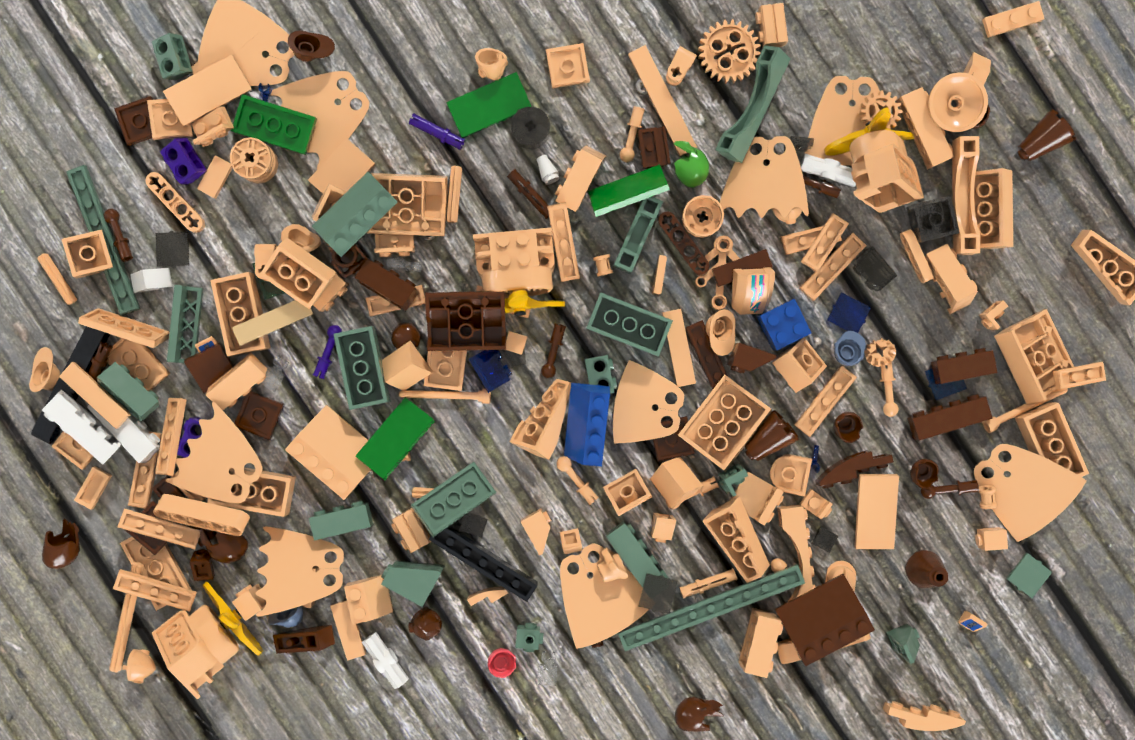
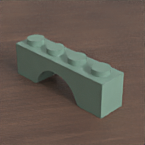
M655 197L642 200L613 267L628 274L632 273L663 201Z

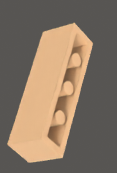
M921 87L901 96L896 102L901 103L899 109L903 110V118L909 131L914 134L913 140L928 170L953 158L954 151L951 144L945 138V130L940 128L931 118L928 109L929 95Z

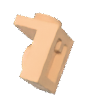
M1004 300L996 301L979 315L982 319L981 323L985 328L990 330H998L1000 328L995 319L1001 317L1005 313L1003 310L1008 307Z
M812 489L807 492L800 502L801 506L821 520L823 517L826 518L832 511L831 506L833 504Z

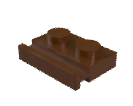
M665 126L637 130L642 169L651 168L659 164L660 166L670 165Z

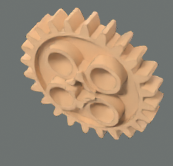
M734 19L731 20L730 24H727V21L724 20L722 26L719 22H716L715 28L709 27L710 33L704 32L703 36L705 39H701L699 42L703 46L698 48V51L703 53L698 56V59H704L700 65L707 66L705 73L712 72L710 78L716 75L718 76L717 82L724 78V82L727 84L731 78L732 82L735 83L736 77L742 81L744 79L743 74L748 77L750 71L755 70L756 67L753 64H756L758 60L755 57H759L761 53L756 50L761 45L755 44L758 37L752 38L754 30L747 31L749 25L742 28L741 21L734 25ZM729 36H736L738 38V42H732ZM718 43L721 46V50H714L712 44ZM741 44L745 45L744 47L737 48ZM727 49L729 51L735 49L732 54L730 52L724 54ZM744 53L746 60L739 59L737 54ZM722 55L720 58L714 59L715 56ZM720 61H727L729 67L723 68L720 65Z

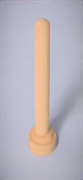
M482 388L478 392L401 390L399 396L401 398L478 400L482 404H490L491 389Z
M1068 388L1052 391L1046 395L1047 399L1045 401L1023 404L1003 415L983 421V427L988 433H992L1000 427V424L1066 393Z

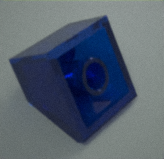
M484 350L469 358L470 363L488 393L512 380L510 377L512 372L508 365L504 366L500 360L503 357L499 350Z

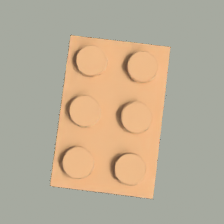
M286 237L277 246L259 275L310 309L336 272Z
M752 608L738 662L745 673L767 678L768 673L772 672L773 654L777 653V638L783 630L782 621L775 613Z

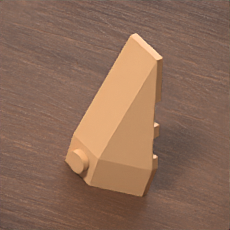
M556 379L542 395V401L536 408L532 407L529 417L518 424L510 443L536 456L549 460L558 443L570 395L571 382Z

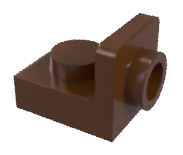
M205 549L194 551L192 554L190 566L194 581L214 579L215 573L212 558Z

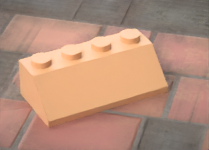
M999 168L976 171L974 205L976 221L980 232V249L1013 247L1012 170Z

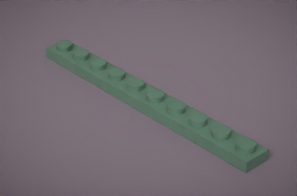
M798 564L622 630L618 632L624 650L628 651L805 584Z

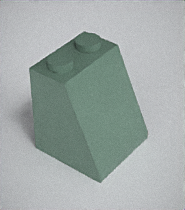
M395 561L393 565L389 564L381 576L384 580L381 585L423 607L445 566L442 564Z

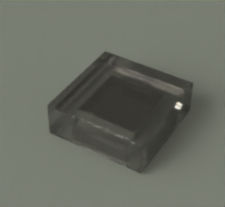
M819 527L812 544L830 553L838 535Z

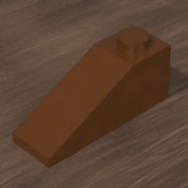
M332 625L314 626L273 635L276 654L321 651L335 644Z

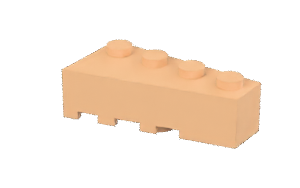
M1082 230L1071 244L1072 248L1120 304L1130 306L1135 300V260L1094 231Z
M738 496L711 510L704 518L703 523L746 583L762 577L770 564L741 498Z

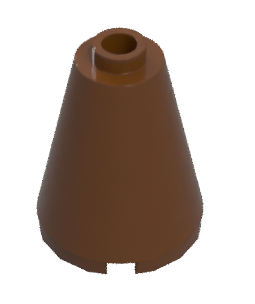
M1052 109L1047 112L1018 146L1019 151L1017 153L1022 160L1032 161L1076 139V137H1072L1075 133L1064 117L1058 118L1056 110Z
M776 410L769 414L745 446L747 449L745 453L751 460L759 461L799 440L795 430L788 422L786 423L782 419V415Z
M916 551L906 562V576L912 584L919 588L941 587L948 581V572L941 558L932 551Z

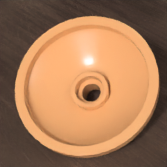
M952 73L941 78L932 88L928 99V109L931 118L940 128L950 132H963L976 126L984 117L988 106V96L984 85L976 77L967 73ZM953 100L956 101V107H952L951 102Z

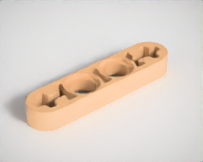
M156 172L147 175L146 185L188 230L198 233L205 228L204 219L163 175ZM154 177L157 178L158 183L164 187L160 188L159 186L153 184L154 181L152 179ZM168 190H171L174 194L173 199L170 201L164 198V194ZM181 204L187 207V211L183 215L177 212V208ZM189 216L196 221L199 220L197 228L191 227L193 223L190 219H187Z

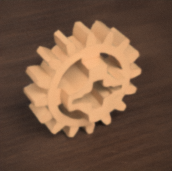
M883 90L878 95L876 92H873L871 97L867 96L865 98L866 102L860 105L864 108L859 111V114L864 116L860 121L870 122L880 109L889 108L891 116L886 128H895L897 126L896 122L901 120L898 115L903 112V110L898 109L901 103L895 102L897 96L890 97L891 92H888L886 95H884Z

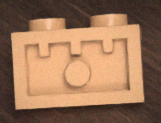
M221 106L191 123L197 137L193 140V143L203 147L213 144V140L216 138L227 136L228 131L234 129L226 108Z

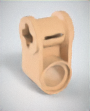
M680 46L666 74L667 83L672 86L679 85L687 71L690 70L697 55ZM675 72L678 73L676 77L672 76Z
M255 244V274L258 278L269 282L259 274L276 250L277 245Z

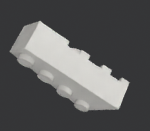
M62 390L42 409L47 419L56 422L62 431L69 434L102 464L121 445L95 416Z

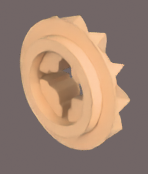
M882 338L877 341L873 340L870 345L867 344V348L864 351L865 358L873 366H886L896 356L895 346L890 340L886 341ZM877 348L883 350V357L877 353Z

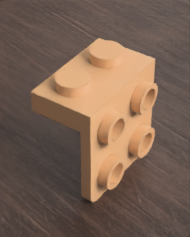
M747 472L748 476L745 477V481L740 483L735 490L736 496H732L730 500L740 496L748 516L765 526L766 522L769 523L772 520L774 508L781 504L784 492Z

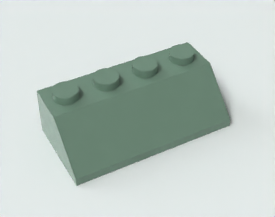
M367 172L312 227L342 257L397 203V200Z

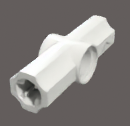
M804 154L800 164L803 172L819 176V179H825L827 182H839L851 187L856 186L851 174L852 168L841 165L839 161L833 159H821Z
M377 632L372 633L362 641V644L372 656L376 669L380 673H384L394 689L399 688L408 681L409 678L399 665L397 656L391 648H387Z

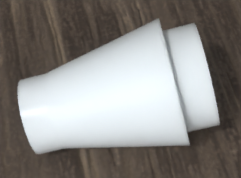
M547 155L538 157L536 160L541 180L546 185L558 181L559 172Z

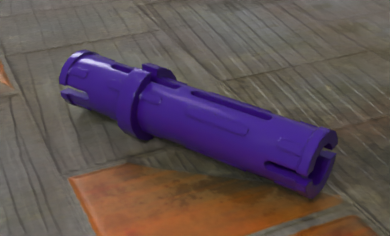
M415 113L412 115L413 119L410 118L409 125L440 139L443 144L448 143L458 150L462 149L461 145L464 146L466 139L451 133V130L448 128L445 130Z

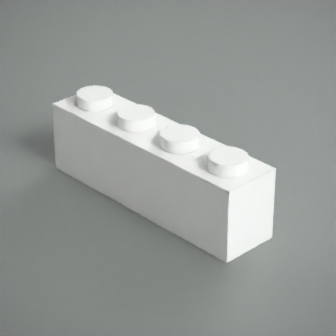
M87 406L138 463H147L159 451L160 439L154 433L150 434L146 429L147 425L143 421L140 422L134 415L131 414L118 429H115L92 406Z

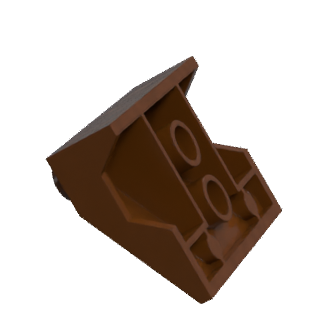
M504 291L425 292L428 333L427 351L506 350Z
M844 574L775 609L805 667L875 631L867 613Z

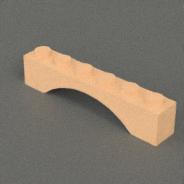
M960 136L952 140L954 157L952 158L953 249L957 255H974L980 253V232L976 221L974 205L975 175L979 159V136Z
M800 504L777 507L779 526L793 542L797 552L799 569L805 581V584L795 587L788 602L816 588L812 584L814 568L810 566L812 550L811 547H808L807 539H810V532L805 524V520H808L807 510Z

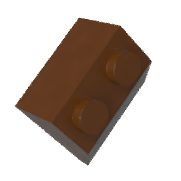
M735 343L726 365L731 366V371L744 374L745 371H752L776 359L777 355L742 343Z

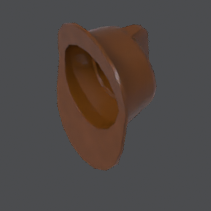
M300 30L294 31L288 37V45L295 57L304 62L328 57L335 50L333 40L322 34Z

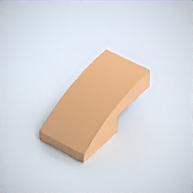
M502 586L486 588L469 595L467 601L472 606L488 597L490 602L493 603L508 594L509 591Z

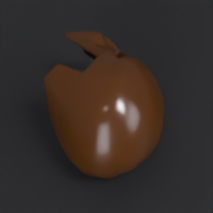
M65 518L63 519L62 533L54 536L53 531H47L45 535L42 561L51 569H60L70 565L75 561L80 552L79 528L75 523L68 522Z
M200 529L201 543L205 545L210 557L214 560L229 564L239 561L245 556L248 550V541L244 535L234 536L218 532L216 534L218 544L212 545L204 530Z
M698 697L685 698L676 708L675 722L683 731H710V726L702 722L706 716L723 717L724 714L719 712L720 706L723 705L715 700L709 701Z

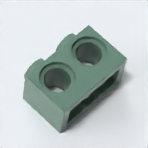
M167 33L152 41L154 54L156 55L159 71L163 79L176 81L193 73L182 35Z
M608 355L584 359L589 384L597 385L600 380L604 379L608 382V386H610V394L614 393L617 383L616 378L611 376L610 370H614L612 358L608 359ZM597 361H602L605 364V368L601 372H597L594 369V364Z

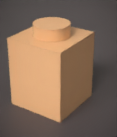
M1000 527L977 529L975 542L978 548L985 551L1008 549L1007 530Z

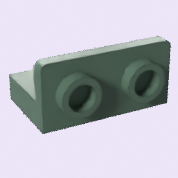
M736 464L727 469L726 472L723 471L718 474L720 478L718 483L726 494L729 493L734 497L736 493L732 484L738 485L744 482L748 474L742 466Z

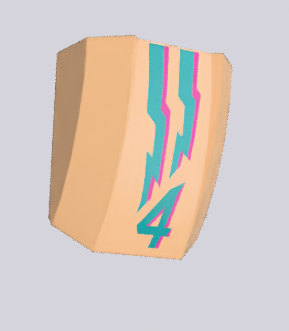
M771 267L763 269H733L732 309L740 315L763 314L769 306L772 297L775 271Z

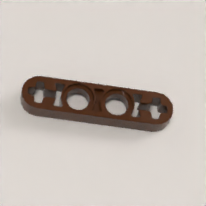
M669 211L663 212L659 216V225L696 275L703 276L709 271L707 259L675 215ZM665 216L667 218H672L670 221L673 227L676 224L678 225V227L673 228L670 231V233L667 231L670 230L669 225L667 223L663 224V218ZM681 231L684 234V238L681 241H675L673 239L674 232ZM688 246L695 249V254L691 257L684 254V249ZM697 255H700V258H697L699 263L706 264L703 272L696 270L697 264L695 261L692 264L690 263Z

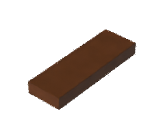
M765 249L711 270L717 286L720 287L733 282V269H763L765 267L772 268L773 266Z

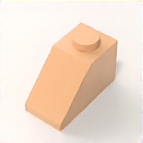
M973 52L963 73L973 75L984 85L990 73L991 60Z
M542 509L521 519V524L539 556L543 554L550 530L549 522L552 521L547 511L543 512Z
M653 513L651 537L655 538L656 542L666 543V540H672L676 525L674 516Z

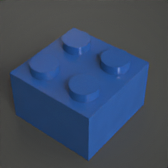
M795 299L756 316L773 351L779 350L811 334Z

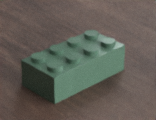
M600 292L586 329L659 357L673 320Z
M375 326L335 333L334 339L349 410L391 402L388 386L384 380L382 357Z

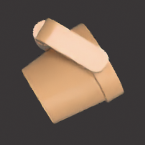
M606 547L601 552L605 561L597 565L603 581L608 582L618 578L626 579L628 574L620 556Z

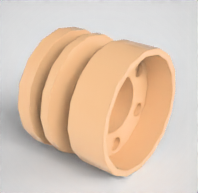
M252 137L243 138L231 149V166L237 174L246 180L257 184L265 183L277 173L278 157L274 150L261 140ZM251 156H253L254 162H251Z
M706 195L694 197L687 203L682 213L684 228L689 234L698 238L713 235L719 230L724 219L721 204L715 198ZM705 213L707 220H704L702 223L699 222L700 218L697 215Z

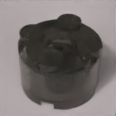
M536 107L519 109L511 122L513 138L522 148L529 150L537 149L545 144L550 135V122L547 114ZM530 125H533L535 128L532 129V132H529L527 128Z

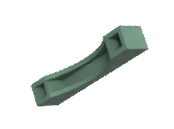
M764 45L756 62L755 84L749 103L738 121L731 128L723 132L715 149L728 160L743 162L791 58L779 47Z

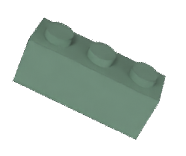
M114 362L97 377L98 384L142 422L159 407V398L153 391H147L140 379L137 377L133 378L129 374L130 371L124 365H118Z
M362 500L351 503V507L344 508V505L333 507V511L325 512V509L313 512L314 515L309 518L314 541L369 528L374 525L369 503H363Z

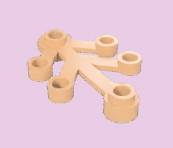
M719 236L714 241V249L704 256L709 263L710 260L718 255V263L711 269L726 264V255L731 261L740 259L732 250L733 242L728 236ZM721 242L726 243L725 249L720 247ZM697 260V262H696L697 266H698L700 269H704V266H701V265L699 264V261ZM711 269L707 274L695 279L697 287L702 288L706 286L707 281L714 276ZM699 278L704 280L703 285L698 284ZM717 283L715 296L711 299V305L714 309L721 310L726 307L727 299L723 295L724 285L718 287ZM716 299H720L722 301V304L720 306H717L715 304Z

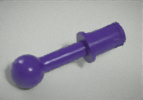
M332 325L328 328L327 335L329 338L322 357H317L318 363L313 376L318 377L319 372H321L320 379H325L327 369L332 364L329 358L335 345L334 334L342 332L338 325Z

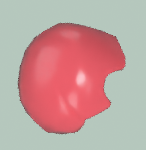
M499 648L494 650L489 655L487 662L490 673L499 678L511 675L516 668V656L508 649Z

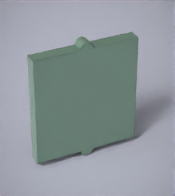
M1025 553L1006 579L1015 585L1017 590L1033 598L1052 572L1042 565V561L1036 560L1030 554Z

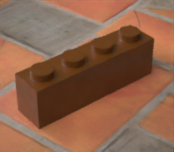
M979 394L969 395L967 400L960 401V399L950 401L948 406H933L931 411L924 412V410L912 413L913 416L907 418L913 440L918 441L993 419L987 397L979 396Z

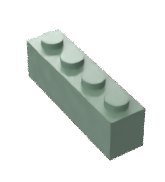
M623 521L605 534L606 538L650 599H652L670 586L667 582L670 578L664 570L659 571L656 566L658 562L652 554L649 556L646 553L645 549L647 546L642 539L637 540L633 535L636 531L630 523L626 525Z

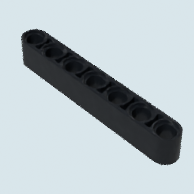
M86 326L64 370L72 362H75L88 374L92 365V357L96 355L100 342H107L110 334ZM59 377L45 406L60 390L64 391L75 401L79 394ZM42 411L32 429L31 435L48 444H52L61 429L56 422L47 419Z

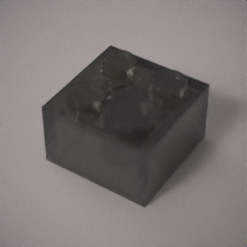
M951 195L906 207L911 230L914 232L918 243L959 233Z

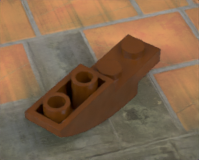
M868 450L852 454L826 469L815 480L816 485L822 486V488H830L834 486L833 483H852V479L858 478L857 470L858 473L870 471V467L876 466L877 469L888 467V463L894 462L893 457L887 453L873 456L872 451Z

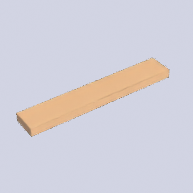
M646 45L628 53L672 143L675 141H686L692 147L697 148ZM674 145L679 157L688 153Z

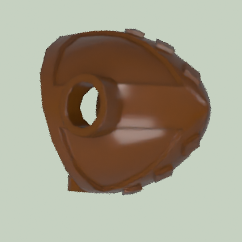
M424 607L416 612L411 622H409V632H414L417 637L428 641L440 633L442 620L434 610Z

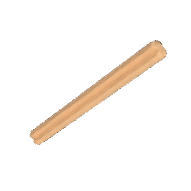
M135 562L131 565L130 572L142 575L144 565ZM125 593L109 670L112 672H118L122 668L137 596Z

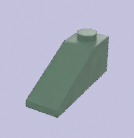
M904 624L886 632L893 650L910 664L914 663L920 647L918 641L920 636L916 628Z

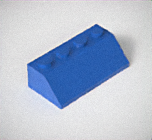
M571 383L564 456L582 465L602 467L610 386Z

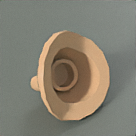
M298 224L289 225L281 232L282 241L287 237L308 253L318 248L321 244L320 237Z

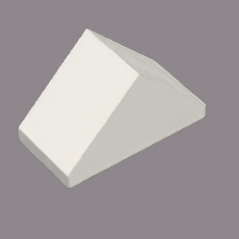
M169 268L145 269L130 274L134 294L173 287Z

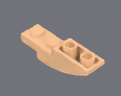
M892 701V703L885 702L883 710L888 715L900 718L899 722L904 727L914 730L941 731L957 728L966 723L959 712L950 709L946 712L941 707L933 704L930 707L923 705L922 710L910 706V709L905 708L903 704Z

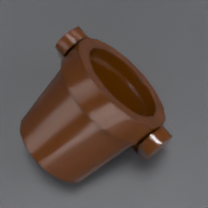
M355 243L342 257L333 250L331 264L342 277L346 278L360 270L367 258ZM358 252L363 257L359 262L357 261ZM339 267L348 268V270L343 273Z

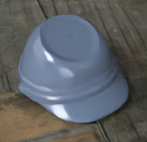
M855 331L845 332L834 344V355L839 363L845 366H853L863 360L866 343L863 336Z
M299 606L269 614L268 623L270 625L277 624L285 628L295 627L303 619V607Z

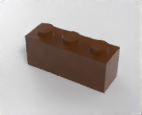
M367 258L354 278L359 284L406 312L418 295V291L415 288L416 285L408 279L405 281L400 279V275L391 269L387 271L379 261H371Z
M986 348L975 349L974 354L967 355V351L955 353L956 357L949 358L948 355L936 357L937 361L931 362L935 384L998 373L993 350L986 351Z

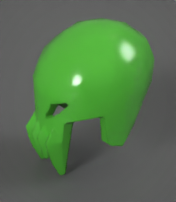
M675 141L674 145L689 153V157L682 156L674 163L676 176L687 187L695 188L703 184L709 174V162L706 155L701 150L692 147L689 142Z

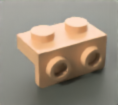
M375 234L374 253L379 254V257H391V254L399 253V257L410 256V253H415L414 235Z

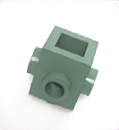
M535 623L517 625L515 648L523 649L525 652L538 650L539 644H543L544 633L540 632V626H537Z

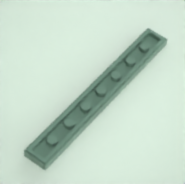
M82 165L66 171L88 231H103L113 268L105 270L104 274L120 316L140 310L125 266L120 258L117 247L113 245L115 240L109 224L104 219V211L87 166Z

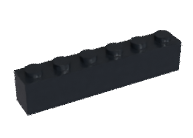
M451 526L435 537L431 535L429 538L434 544L528 602L538 586V581Z

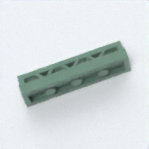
M174 285L167 362L184 363V359H181V353L186 347L191 351V356L197 354L195 344L198 343L203 288ZM188 291H197V300L191 304L187 299ZM192 309L195 313V319L189 323L185 318V314ZM190 328L193 332V338L187 342L183 337V333Z

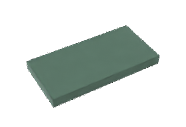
M473 462L412 503L411 507L432 537H435L496 494V491L475 462Z

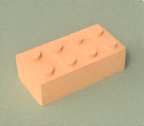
M245 272L210 280L227 356L234 357L270 349L268 334L240 346L232 330V327L263 314L255 274Z
M1048 402L1015 417L1030 452L1043 456L1080 477L1089 474L1059 403Z
M244 467V472L246 475H253L255 469ZM230 468L229 474L234 475L235 469ZM262 471L259 479L250 485V493L244 502L227 503L208 498L207 503L285 517L290 513L296 476ZM234 484L231 492L233 495L239 496L242 494L243 488L240 484Z

